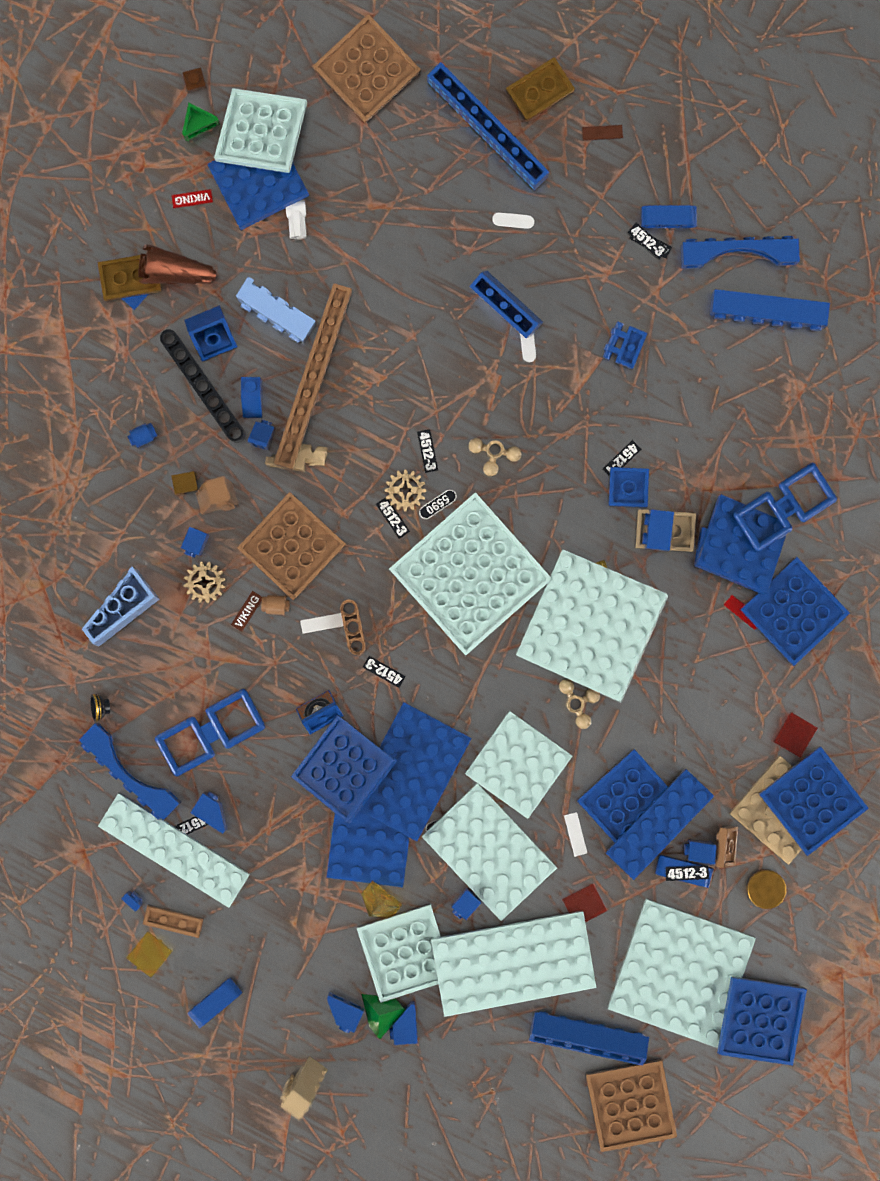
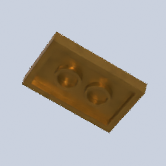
M555 57L508 86L506 91L527 122L574 92L575 88Z
M140 255L97 262L104 301L162 292L161 284H143L139 282L142 279L138 277Z

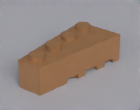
M224 476L205 481L196 492L202 515L218 510L230 511L235 509V505H238L233 483Z

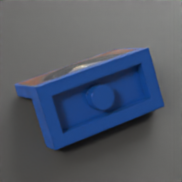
M329 690L296 708L302 724L310 735L332 723L337 715L340 717L344 716Z

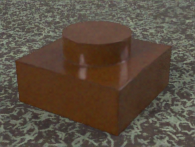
M201 67L182 72L188 93L207 88Z

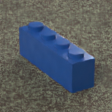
M489 271L481 272L469 286L525 338L531 337L543 323L537 315Z

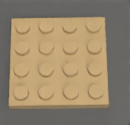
M779 755L729 814L789 865L799 854L801 848L759 795L761 791L793 767Z

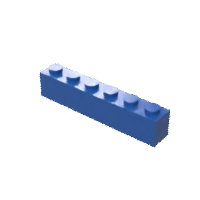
M715 289L712 292L710 315L718 320H725L728 317L734 318L733 321L736 322L753 320L752 323L754 324L770 322L772 326L782 327L783 324H787L795 329H802V326L810 327L812 331H821L828 326L830 303Z
M535 1012L532 1019L529 1041L643 1066L647 1059L649 1037L639 1032L629 1033L620 1028L611 1029L606 1028L602 1024L592 1025L584 1020L574 1021L569 1020L565 1016L556 1017L549 1015L547 1012Z

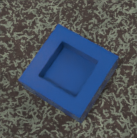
M128 891L121 898L135 912L144 904L141 902L142 898L134 891Z

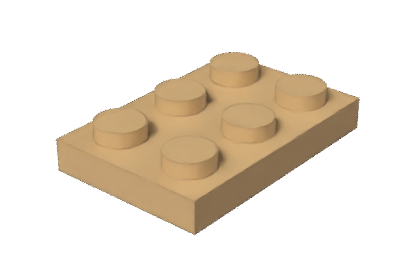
M638 509L635 548L645 549V544H642L643 533L647 532V525H644L645 514H649V510ZM674 512L670 551L694 552L696 513Z

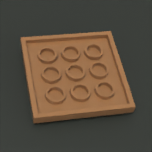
M369 14L313 65V69L365 124L421 72V69Z
M289 492L237 549L294 601L346 544Z
M662 1059L645 1062L643 1066L633 1064L586 1074L601 1152L677 1137Z

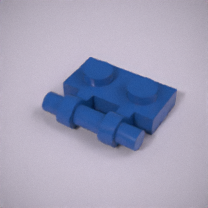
M616 322L615 327L610 332V340L608 344H605L603 358L610 360L612 354L618 355L615 363L633 370L647 333L632 326H629L627 333L621 330L624 324ZM618 338L624 339L620 349L615 347Z

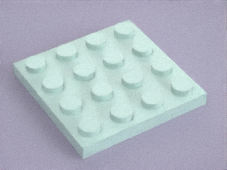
M232 88L214 156L215 161L290 173L307 107L306 99Z
M509 711L465 774L528 819L572 758V755Z
M431 904L357 927L380 1003L438 984L431 939L441 937Z

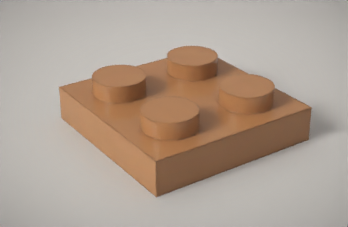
M737 826L720 827V831L717 832L718 850H716L715 856L716 867L725 868L735 865L738 837Z

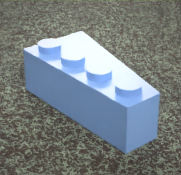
M247 277L236 295V298L241 303L240 307L249 313L251 310L257 313L256 317L265 323L267 320L274 324L273 328L283 333V331H286L290 334L289 338L299 343L302 341L305 343L316 326V321L293 306L291 308L282 298L272 296L273 294L267 288L256 286L253 282L254 280Z
M131 567L123 580H120L111 595H108L99 610L97 609L82 630L92 644L99 647L160 599L136 568Z

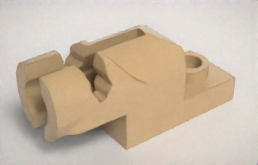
M302 443L293 470L305 472L306 463L308 466H325L327 447L317 446L316 450L312 452L310 444ZM271 454V457L266 456L265 465L267 467L286 469L274 465L276 454Z

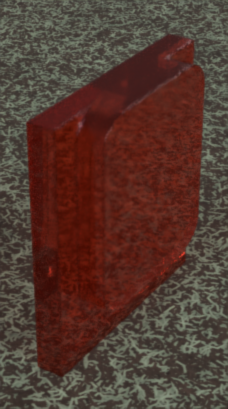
M790 712L773 742L801 758L818 728Z
M593 883L562 899L569 913L583 911L585 922L607 911Z

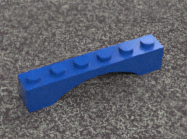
M773 236L763 237L762 240H755V237H745L743 240H736V238L731 237L724 238V241H716V238H707L701 242H697V239H687L681 245V269L701 268L717 256L732 252L757 254L770 260L777 266L797 265L800 262L799 238L793 239V236H783L782 239H774Z
M95 723L79 739L82 743L80 746L87 753L92 752L96 756V762L101 766L105 765L110 770L109 774L117 780L119 778L124 783L122 786L129 793L133 791L138 796L136 798L138 802L152 809L151 814L158 820L160 818L162 820L166 819L181 803L169 789L150 786L133 777L118 759L113 746L112 735L99 723Z

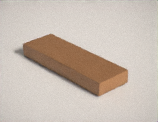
M147 905L143 924L199 938L204 918Z

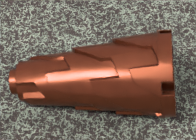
M145 244L142 250H147V252L140 255L138 277L142 278L139 280L140 283L210 284L211 281H215L216 270L211 265L203 264L180 254Z

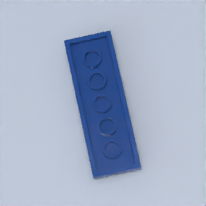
M685 769L605 853L635 880L706 806L714 795Z

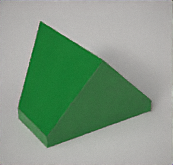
M188 102L182 131L186 141L221 125L217 116Z
M361 994L369 1027L381 1039L406 1009L396 998L380 1003L378 995Z

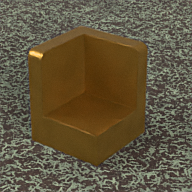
M195 471L171 475L175 495H184L187 492L198 490L197 474Z

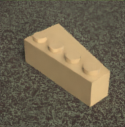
M309 1056L295 1076L291 1075L286 1081L282 1096L280 1097L282 1099L280 1106L300 1120L312 1104L320 1087L319 1082L323 1081L328 1069Z

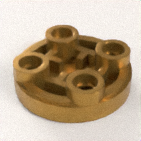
M762 869L750 877L746 891L751 902L757 907L772 909L780 905L784 900L786 884L778 873Z

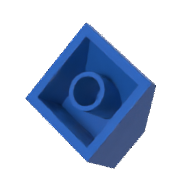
M220 305L184 320L201 361L237 347Z

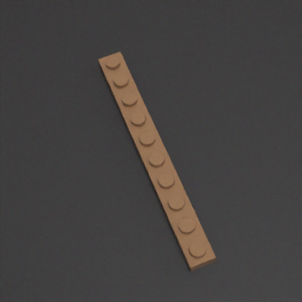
M333 283L274 460V465L289 470L294 468L352 294V288Z

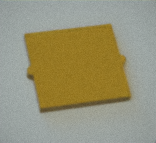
M147 931L127 956V959L137 966V970H142L151 978L171 954L172 950L162 943V939L158 940Z

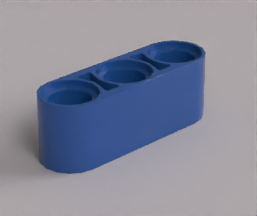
M690 205L641 207V227L695 228L697 227V207Z
M659 855L655 874L666 877V867L704 865ZM708 867L709 879L679 881L709 888L714 869Z
M230 977L187 1014L200 1029L243 992Z

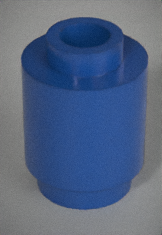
M144 423L130 430V435L127 436L131 445H136L139 448L154 441L157 433L152 423Z

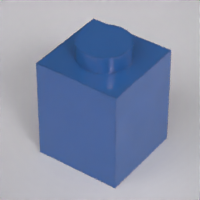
M189 527L181 546L185 550L184 554L194 558L196 555L201 556L209 534Z
M466 888L451 904L452 912L459 919L463 917L467 920L482 902L472 891Z

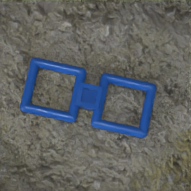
M810 463L779 484L784 497L778 501H775L770 492H765L734 513V518L755 551H762L791 532L792 526L787 518L792 514L796 513L801 522H806L837 501L836 495L815 463ZM812 472L828 498L804 513L788 487ZM767 501L783 528L759 542L743 516Z
M241 689L206 708L205 712L210 719V722L200 727L196 718L192 716L155 736V741L174 776L178 777L213 758L215 753L210 743L220 739L224 747L229 749L265 729V724L246 689ZM242 698L256 725L229 740L215 712ZM191 726L205 753L178 767L164 740Z

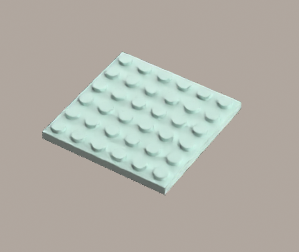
M476 492L389 568L465 656L552 580L548 573Z
M562 549L551 574L552 580L547 583L516 655L622 702L668 598V594Z
M645 899L608 1009L718 1048L731 976L743 977L756 938Z

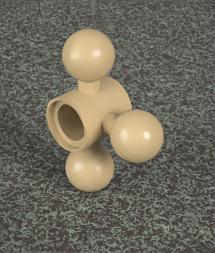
M474 438L468 445L472 453L486 451L490 459L484 464L483 471L487 476H494L498 473L499 467L496 459H499L502 455L507 456L508 460L515 462L521 458L522 454L518 447L512 446L505 449L503 444L497 440H493L486 445L481 439ZM492 445H497L501 451L499 454L493 455L490 453L489 448Z
M563 679L559 684V689L568 696L566 707L569 711L576 713V725L581 729H586L591 725V718L589 715L583 714L584 703H596L600 699V693L589 688L583 697L574 695L573 681ZM572 699H579L580 707L578 709L570 707Z

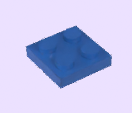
M610 467L608 506L647 508L649 469Z

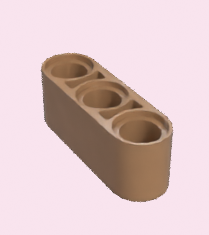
M345 600L340 606L348 649L352 654L359 655L366 649L359 608L355 601ZM347 603H352L355 607L354 612L351 614H347L344 611V606ZM350 622L358 624L357 632L352 633L348 630ZM356 640L362 643V649L359 652L352 649V643Z

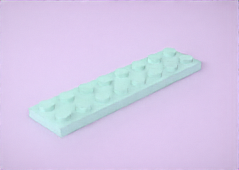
M118 793L98 825L104 831L228 908L250 875L245 870L161 818L158 820L150 811L121 793Z

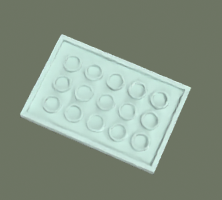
M478 783L422 835V838L500 921L557 869L554 863Z

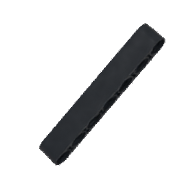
M171 329L164 330L160 335V341L226 436L234 443L242 442L245 438V431L179 336ZM168 335H174V341L171 344L165 342ZM178 351H185L186 355L183 359L179 360L176 358ZM191 366L197 368L194 375L187 374V370ZM201 382H207L208 384L205 391H199L198 389ZM213 397L219 400L218 405L215 407L209 405V401ZM224 413L230 415V419L226 423L220 421V417ZM234 429H240L241 435L239 438L234 439L231 437V432Z

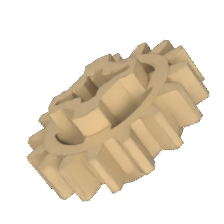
M406 469L404 474L397 471V477L391 475L392 482H386L390 486L385 489V492L390 494L386 499H392L390 505L396 504V510L403 507L404 512H406L407 507H410L413 511L415 504L419 507L421 506L420 499L425 500V497L422 496V493H426V489H422L425 482H419L421 476L414 477V471L411 474H408ZM399 479H402V483L398 487L394 486ZM409 479L415 481L418 487H413L409 483ZM405 482L408 489L411 490V492L407 493L406 500L403 492H400V489H404ZM393 494L399 495L402 498V503L397 501ZM418 495L414 501L409 503L411 496Z
M200 562V567L194 564L193 571L187 570L190 576L184 577L185 580H188L184 587H189L186 593L193 594L192 600L198 597L199 603H202L203 599H205L206 603H210V598L216 601L217 594L223 595L220 589L226 588V586L222 585L226 578H221L224 572L217 571L219 566L215 565L212 568L211 562H208L207 566H205L204 562ZM207 570L212 571L216 577L209 576ZM199 572L198 578L193 581L195 574ZM204 577L206 580L213 581L208 583L206 585V588L204 585L197 584L201 583L204 580ZM217 585L216 590L211 594V588ZM194 588L201 589L203 595L198 594Z

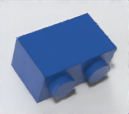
M651 509L649 514H645L644 525H647V532L643 533L642 544H645V549L670 551L674 512Z

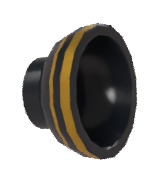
M91 694L90 707L94 722L100 721L104 718L105 714H110L109 699H103L100 695Z

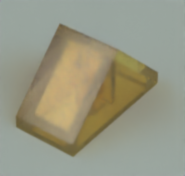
M373 880L361 893L370 917H391L402 906L400 902Z

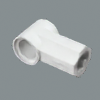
M304 199L286 207L290 239L307 238L305 223L306 204Z

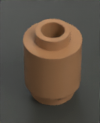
M267 595V597H262V612L273 615H285L286 612H289L290 600H287L286 596Z

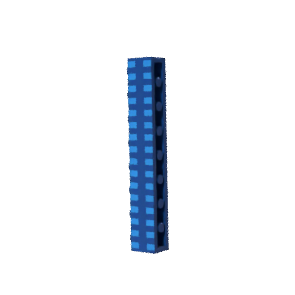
M442 62L427 75V82L533 190L537 189L548 178L549 171Z

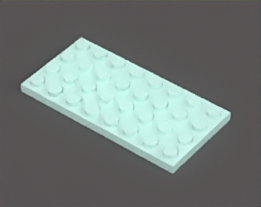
M583 911L431 939L444 1017L596 988Z

